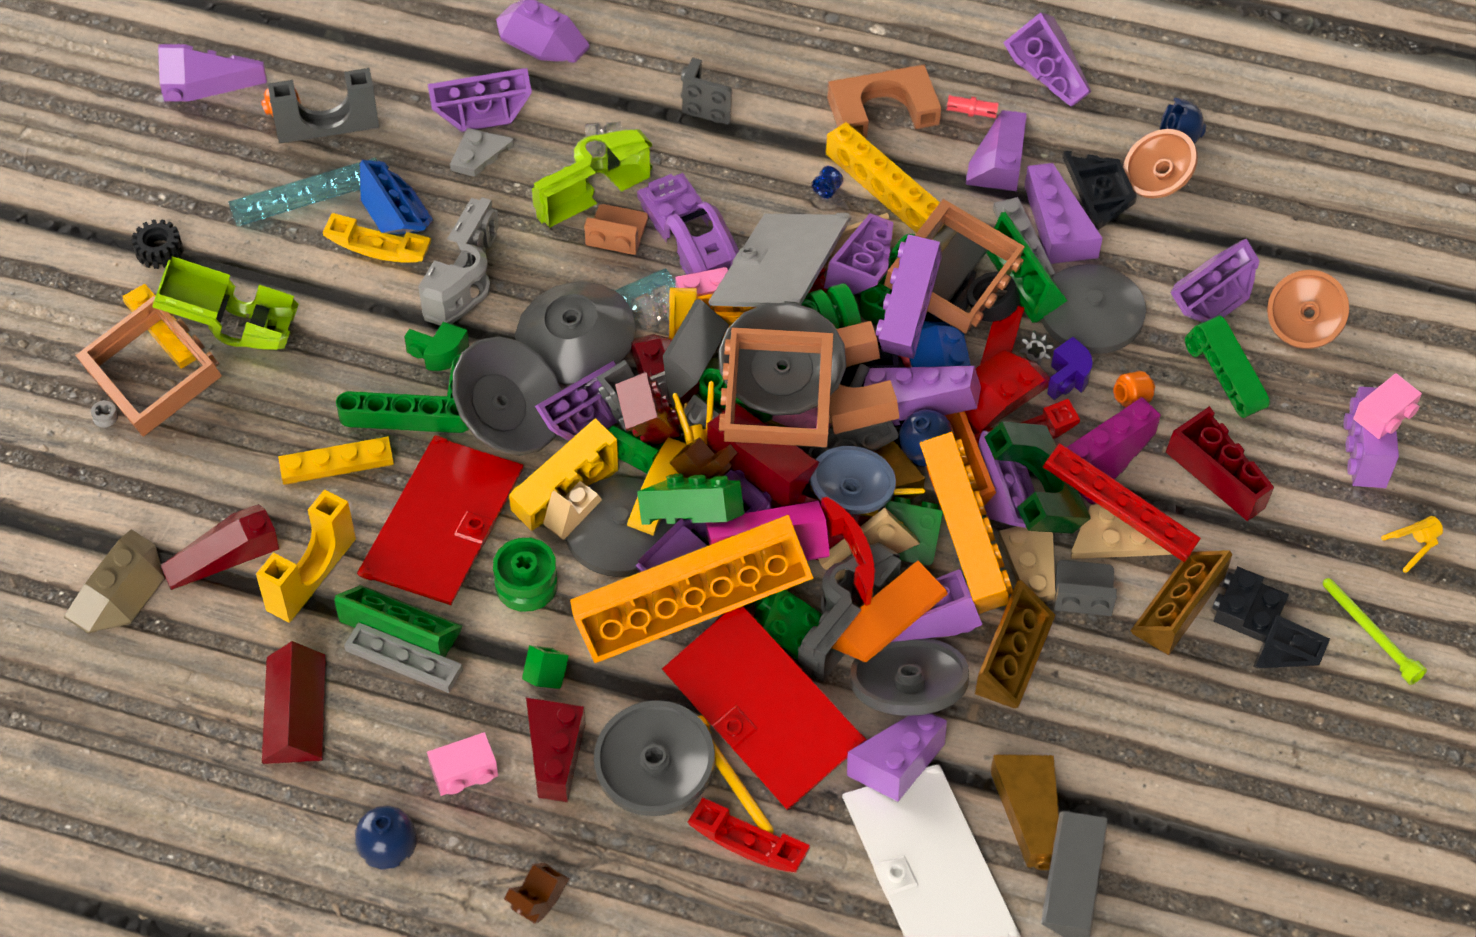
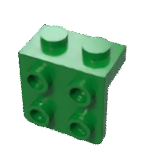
M612 425L608 431L617 439L618 458L648 474L664 443L651 447L641 441L640 436L642 435L635 437L631 431L625 433L624 430H620ZM681 436L674 438L680 442L682 441Z
M894 496V501H889L886 504V509L899 521L903 522L917 536L920 543L898 553L900 554L898 559L911 563L919 561L922 565L928 566L933 564L943 511L938 510V504L922 502L921 506L910 505L911 499Z
M786 589L757 600L755 603L757 609L753 616L755 620L787 654L798 660L799 647L802 645L804 637L814 626H819L822 613Z

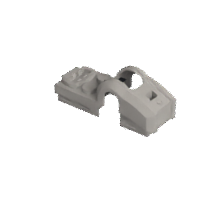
M483 197L481 200L470 199L447 238L457 242L461 250L454 265H447L434 260L418 286L422 314L425 321L440 326L442 322L452 324L488 296L490 282L486 274L488 267L486 249L490 248L493 244L499 228L497 210L492 209V200ZM471 285L478 287L480 291L479 295L475 298L471 297Z

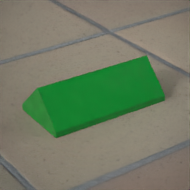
M1001 212L994 229L1025 246L1021 256L1024 262L1017 272L1012 271L1010 276L1015 281L1020 293L1019 304L1021 307H1025L1024 311L1031 322L1037 323L1068 300L1020 229L1006 212ZM989 250L986 252L999 272L1007 261Z
M362 585L337 594L334 600L339 622L353 628L356 627L358 622L443 657H446L462 629V625Z

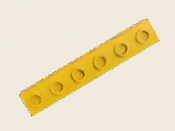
M847 122L827 134L826 155L917 233L940 202Z

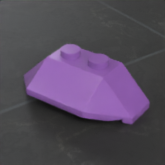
M520 0L513 3L496 19L502 41L542 61L558 62L568 60V62L575 63L590 48L589 43L568 16L536 0Z
M527 68L428 84L432 110L461 132H465L467 128L477 130L511 124L532 94Z
M1244 239L1210 258L1174 285L1170 293L1182 313L1189 318L1202 323L1217 316L1224 318L1250 298L1255 280V272L1260 261L1247 239Z
M614 361L535 406L550 431L570 441L595 418L606 429L617 423L610 411V406L604 401L598 391L601 384L596 378L616 365Z
M983 431L980 435L978 447L996 491V494L984 506L986 517L1009 525L1026 528L1017 507L1035 492L1026 466L1017 462L995 460L984 438L989 432Z

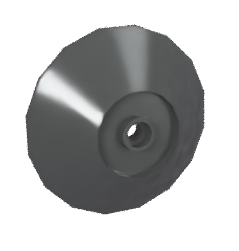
M577 281L554 286L535 297L520 316L515 339L541 355L555 373L558 383L572 385L612 361L616 365L622 362L631 351V342L636 334L633 310L621 294L602 284Z
M792 302L766 303L744 312L726 330L719 348V367L722 378L723 364L729 363L730 355H725L724 353L725 340L731 339V328L833 333L830 396L838 389L846 369L845 344L835 326L815 309ZM739 349L736 398L751 409L773 416L799 415L818 407L821 353ZM783 365L787 368L780 370L777 367Z
M499 336L477 340L461 353L453 371L452 395L460 418L477 439L498 452L517 456L538 452L555 439L557 434L549 430L535 406L560 392L561 389L555 373L540 354L520 341Z

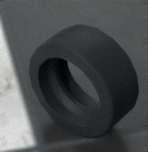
M999 272L985 273L970 284L967 291V300L971 309ZM1012 277L1004 289L1007 293L1000 300L994 302L990 309L986 307L983 310L984 316L982 321L995 322L1003 320L1017 309L1020 303V293Z

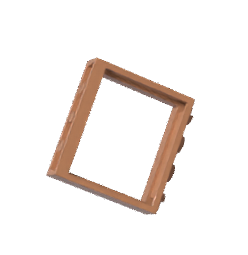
M942 199L915 236L932 240L943 224L1007 261L969 313L932 292L927 311L967 334L972 326L977 327L984 316L983 310L986 307L990 309L998 296L996 294L999 289L1003 291L1011 279V276H1009L1011 272H1017L1022 266L1024 260L1021 259L1025 246ZM900 258L896 259L886 275L884 285L891 290L893 285L890 283L894 267L899 268Z
M155 296L75 355L143 437L222 377L216 368L219 362L210 351L207 354L202 351L204 345L195 334L192 337L187 334L190 330L181 318L175 320L172 317L175 314L152 307ZM162 320L202 366L139 414L99 366L158 321Z
M731 328V339L725 340L724 353L725 355H730L729 363L723 364V380H728L727 388H722L721 405H726L725 414H720L719 431H724V441L827 447L833 333ZM739 349L821 353L817 429L734 424Z

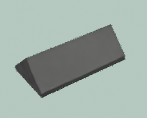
M944 224L932 239L940 242L942 259L932 292L950 302L988 250Z
M696 299L663 355L667 393L671 404L675 403L673 399L674 393H677L680 399L698 383L729 327L725 320L699 299Z
M1066 811L1059 813L1041 924L1062 937H1091L1106 844L1107 818Z

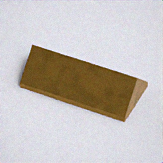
M1231 551L1192 552L1185 563L1181 561L1130 630L1132 634L1169 655L1225 578L1233 555Z
M1018 580L979 671L975 695L1011 708H1018L1056 616L1022 580Z

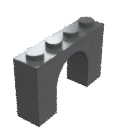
M370 68L344 71L347 86L346 98L337 107L325 111H314L303 107L297 100L293 80L267 83L279 144L380 128Z

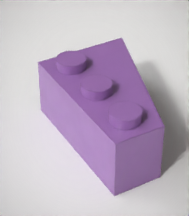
M932 713L905 717L848 752L847 776L899 802L945 745L947 720Z

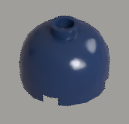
M1174 98L1175 104H1168L1160 124V130L1174 129L1188 135L1195 144L1199 138L1204 136L1206 131L1203 114L1196 104L1184 99Z
M922 409L912 413L906 418L900 428L899 440L902 451L910 460H913L914 464L927 466L920 442L949 432L953 433L956 440L952 424L944 414L935 410Z
M392 806L376 807L363 815L355 829L357 852L365 860V863L374 868L391 869L399 866L401 861H404L407 857L409 859L413 855L417 845L415 826L408 814L400 808Z

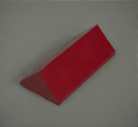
M736 403L734 424L768 426ZM720 414L707 423V446L714 454L731 444L737 451V454L730 461L733 464L730 467L734 471L741 470L749 482L764 493L767 492L772 499L783 507L795 505L820 463L818 460L795 445L725 442L724 431H719Z
M291 641L266 657L262 764L323 761L326 655L324 653Z

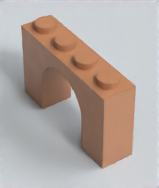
M925 65L828 81L827 99L837 127L847 122L864 138H867L869 120L863 105L877 97H890L902 102L909 111L915 129L936 126L940 123L941 106Z
M871 321L836 329L845 344L846 367L880 359L878 341ZM891 380L858 388L839 385L838 389L830 396L829 424L832 425L834 434L899 419L897 398Z

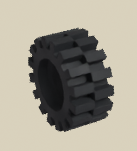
M156 219L151 220L152 224L150 225L144 222V228L138 226L136 228L137 233L133 232L132 245L136 258L139 260V263L142 265L145 263V266L148 268L152 264L154 269H159L161 264H163V268H166L168 260H171L172 256L180 258V252H183L178 228L176 226L173 227L171 222L166 224L165 220L160 219V223H157ZM166 241L160 247H148L153 242Z

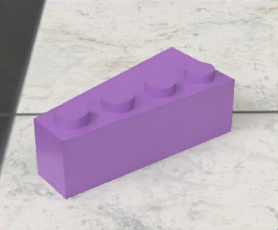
M1054 164L1028 166L1024 187L1043 249L1050 263L1055 264L1099 258L1103 238Z
M974 366L870 368L864 386L891 380L899 411V419L892 420L894 426L900 425V421L906 420L909 415L922 409L935 410L944 415L977 409L981 385Z

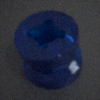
M824 166L819 172V176H816L812 181V188L819 196L828 199L842 185L844 178L836 168Z

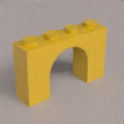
M325 489L308 509L312 532L308 547L300 561L295 564L272 553L256 573L266 611L288 623L293 620L356 540L348 501Z

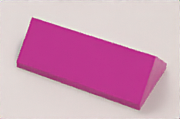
M819 501L744 513V515L728 522L706 523L709 544L712 545L789 515L807 561L830 556L826 518Z

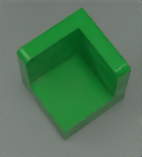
M529 645L522 679L536 687L560 689L569 655L555 648Z

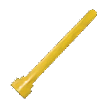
M703 715L698 716L709 730L711 726ZM713 741L715 765L758 828L773 834L774 828Z

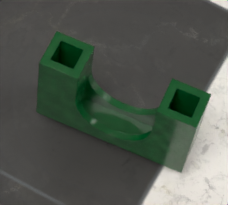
M1002 421L984 437L995 460L1017 462L1026 466L1037 476L1044 487L1045 492L1035 491L1017 507L1028 531L1073 534L1091 519L1078 490L1043 467L1057 447L1047 426Z

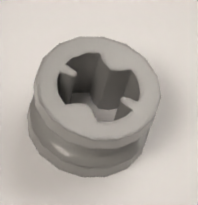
M99 401L91 408V415L96 426L110 427L117 421L116 407L112 402Z

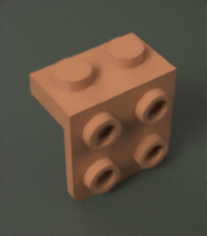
M601 204L597 208L595 217H587L584 225L585 244L587 246L636 255L648 221V214Z

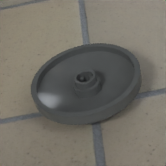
M1083 264L1065 268L1052 276L1068 301L1044 316L1041 322L1046 331L1060 344L1074 337L1088 349L1090 354H1104L1126 347L1141 332L1146 315L1145 300L1137 285L1121 272L1106 266Z
M611 477L599 480L588 486L600 496L602 501L565 538L572 555L583 566L601 575L612 577H628L640 573L636 568L638 560L675 525L667 524L666 518L661 519L654 536L627 526L638 497L637 491L641 490L644 480L633 477Z
M929 638L890 642L867 662L855 658L850 670L851 687L856 697L875 710L893 715L914 716L940 711L957 702L965 694L969 685V666L965 657L954 647Z
M645 701L623 709L605 725L596 742L594 766L602 790L617 806L637 815L664 816L686 808L705 791L714 772L715 750L708 728L691 710L668 701Z

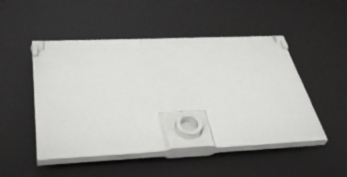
M939 764L925 768L899 802L868 786L843 794L844 802L904 937H1021Z

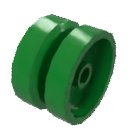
M845 283L828 287L827 293L823 290H817L808 293L805 299L811 300L816 304L818 313L829 320L836 329L861 323L857 303L850 288Z
M531 537L516 538L506 542L498 549L493 559L495 590L503 604L519 612H529L543 608L553 600L557 592L556 558L548 545Z

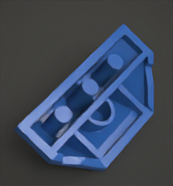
M362 160L360 163L361 202L381 233H414L424 231L431 225L432 217L411 186L399 175L388 170L389 166L386 163Z
M924 321L914 359L909 358L911 367L971 366L963 332L946 322Z

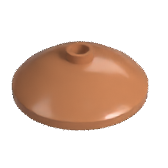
M1174 129L1157 130L1142 137L1132 146L1125 158L1123 168L1137 195L1145 198H1162L1175 193L1191 179L1197 167L1198 152L1191 138L1185 133Z
M1317 270L1297 271L1283 278L1273 289L1268 301V319L1275 334L1285 343L1301 349L1319 348L1336 339L1345 328L1349 317V301L1342 285L1329 274ZM1307 310L1315 312L1312 317H1306L1304 314Z

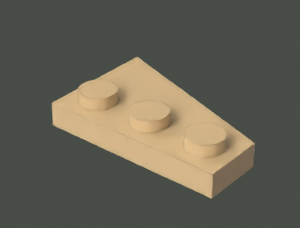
M886 508L860 526L869 546L879 542L896 553H900L920 544L917 536ZM844 538L829 550V557L818 560L827 571L832 565L850 556L852 552ZM845 570L839 571L835 578L837 580L844 578Z
M1018 526L1000 530L998 538L1016 580H1022L1043 602L1054 600L1056 593L1053 532L1028 531L1027 528Z

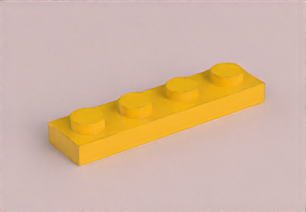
M143 284L123 295L122 298L126 306L133 312L155 296V294L146 284ZM162 320L148 329V332L180 369L196 361V358Z
M389 436L278 456L283 485L394 465Z

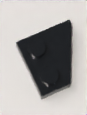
M1275 615L1253 667L1319 666L1330 638Z

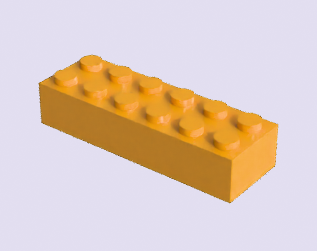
M949 432L920 442L978 614L1007 605L1010 599L1009 595L1012 594L1013 589L1007 571H1000L999 569L1005 566L997 543L992 545L990 543L995 541V537L988 517H981L986 515V511L979 490L973 492V490L978 488L970 464L964 466V464L969 462L961 439L955 440L953 433Z

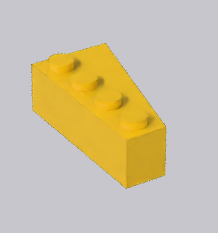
M595 418L509 494L511 511L531 531L535 530L544 523L553 490L565 497L579 481L589 486L594 482L609 478L618 471L617 439Z

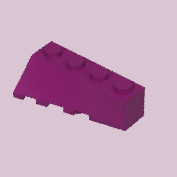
M1141 397L1067 446V448L1115 480L1120 473L1125 471L1130 461L1155 436L1161 414ZM1079 492L1091 505L1096 504L1087 496Z

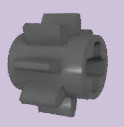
M1033 330L1030 339L1025 336L1023 337L1022 341L1027 346L1022 347L1020 353H1026L1027 359L1036 360L1037 364L1040 365L1043 357L1046 359L1051 358L1050 352L1046 350L1051 349L1054 343H1047V333L1040 336ZM1033 343H1037L1038 347H1042L1040 353H1036L1035 349H1031Z

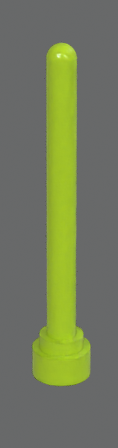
M1324 579L1323 587L1400 666L1401 677L1409 685H1413L1422 679L1427 672L1422 663L1418 660L1414 661L1413 658L1408 659L1332 579Z

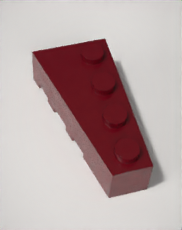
M1209 406L1173 431L1166 453L1241 517L1249 521L1266 508L1274 486L1255 462L1249 461L1246 458L1243 447L1239 443H1234L1228 435L1229 430L1223 423H1218L1214 418L1215 412Z

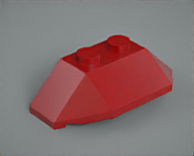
M1002 350L975 368L981 385L977 409L965 411L970 427L976 433L987 430L1047 389L1050 376L1037 362Z

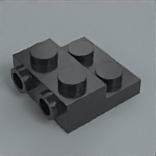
M1237 566L1235 572H1228L1222 587L1227 589L1225 594L1218 593L1212 607V609L1217 611L1213 622L1263 642L1273 617L1281 615L1289 594L1263 584V576Z

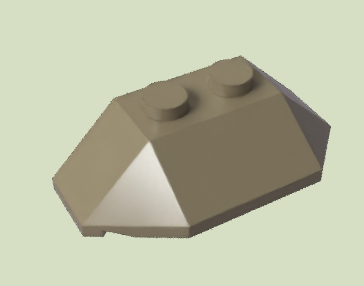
M129 530L117 541L83 585L64 618L88 634L98 630L131 624L164 580L155 544L134 530Z

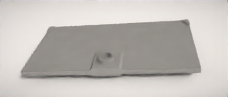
M836 213V215L764 214L744 247L735 256L731 267L710 298L709 305L759 307L766 303L785 302L801 305L850 222L851 215L849 213Z

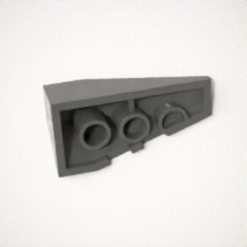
M892 420L834 434L833 428L828 429L827 447H798L815 459L825 451L840 446L862 447L875 452L898 439V432Z

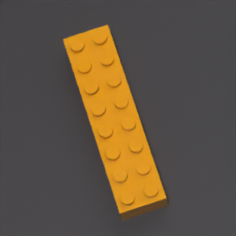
M786 515L570 599L574 620L594 663H597L814 578L790 516Z

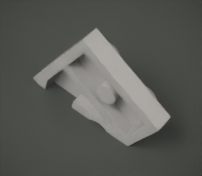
M467 128L450 163L451 171L475 177L484 170L485 166L495 162L500 152L506 148L508 150L513 148V138Z

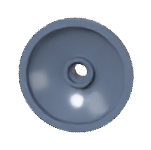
M856 446L835 447L822 453L816 459L820 463L810 478L812 489L820 500L824 497H829L850 514H865L882 508L892 498L896 485L895 474L884 458L871 450Z

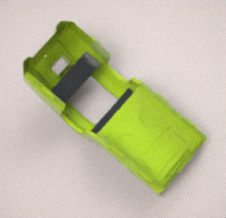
M640 129L613 131L583 138L574 148V160L576 163L566 166L560 171L543 177L534 183L532 199L537 219L542 224L546 223L550 228L596 205V201L592 198L594 188L588 182V177L596 172L605 174L621 192L650 178V171L653 169V165L650 163L649 148L652 147L651 141ZM592 141L604 143L606 147L605 155L603 157H593L586 149L587 143Z
M173 256L171 260H168L153 302V308L206 324L216 339L229 346L269 350L285 348L290 333L288 327L290 321L294 320L299 305L293 299V295L259 285L254 301L243 302L234 295L236 286L230 281V275ZM225 310L242 318H246L247 314H250L247 319L251 318L250 323L246 322L242 339L230 337L221 332L222 325L220 323ZM267 326H276L274 331L267 329Z

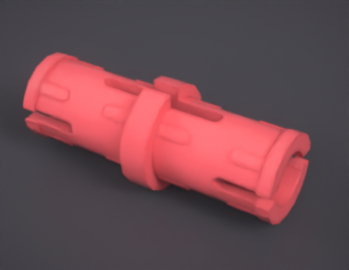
M949 95L946 111L967 113L969 117L979 115L996 119L998 103L976 100L977 97L969 99Z

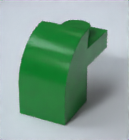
M442 322L434 337L409 329L404 336L407 353L415 358H423L426 369L431 371H443L451 368L453 359L469 347L467 330L446 322Z

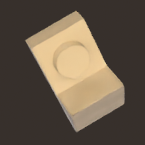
M581 481L565 497L553 490L543 524L564 540L602 499L595 491Z

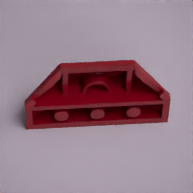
M656 334L634 338L631 342V353L639 375L646 372L651 377L665 371L663 355L673 338ZM699 381L680 398L683 408L684 404L690 401L694 394H698Z

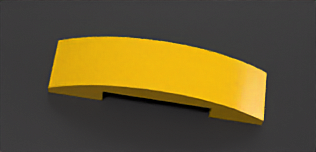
M331 213L323 230V236L342 247L365 256L393 262L423 261L431 243V238L406 232L404 237L357 226V219Z
M668 437L657 454L641 490L665 481L668 475L679 474L669 462L686 446V443ZM637 497L627 526L654 536L661 519L652 522L650 525H642Z

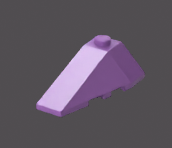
M1040 12L1003 42L1019 66L1026 69L1034 78L1040 80L1068 105L1073 107L1091 92L1068 40L1053 16Z
M159 44L158 46L159 79L164 101H192L267 83L264 62L235 55L230 58L217 56L216 51L199 52L192 50L193 46L185 44Z
M1001 110L969 162L966 185L1017 191L1027 113Z
M869 213L829 261L824 288L828 289V287L845 283L854 295L878 285L888 271L893 222Z
M960 569L936 578L946 589L948 595L891 642L955 636L960 633L970 632L982 625Z

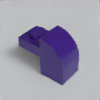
M1071 337L1053 352L1051 367L1057 373L1050 377L1047 394L1053 400H1056L1062 394L1067 395L1074 387L1082 393L1088 385L1092 369V356L1088 349L1074 337Z

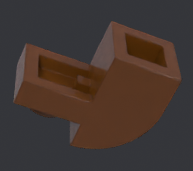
M699 437L686 445L669 463L679 474H683L684 478L694 475H705L706 479H711L713 477L725 476L729 472L728 469L733 465L730 461L737 454V451L730 444L714 454Z
M546 863L533 864L522 886L509 888L504 900L512 904L510 908L514 912L537 924L556 904L570 878Z

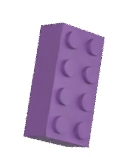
M908 234L906 242H901L898 250V258H900L899 268L894 267L890 280V283L893 284L892 293L886 294L883 305L885 318L884 320H879L876 336H878L877 341L880 342L883 352L914 359L941 263L942 252L940 242Z

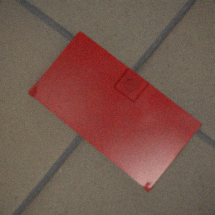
M437 435L433 436L362 565L358 569V576L451 606L481 548L490 535L524 465L448 441L446 438Z
M744 606L726 612L661 668L787 811L848 758L850 750L867 741Z

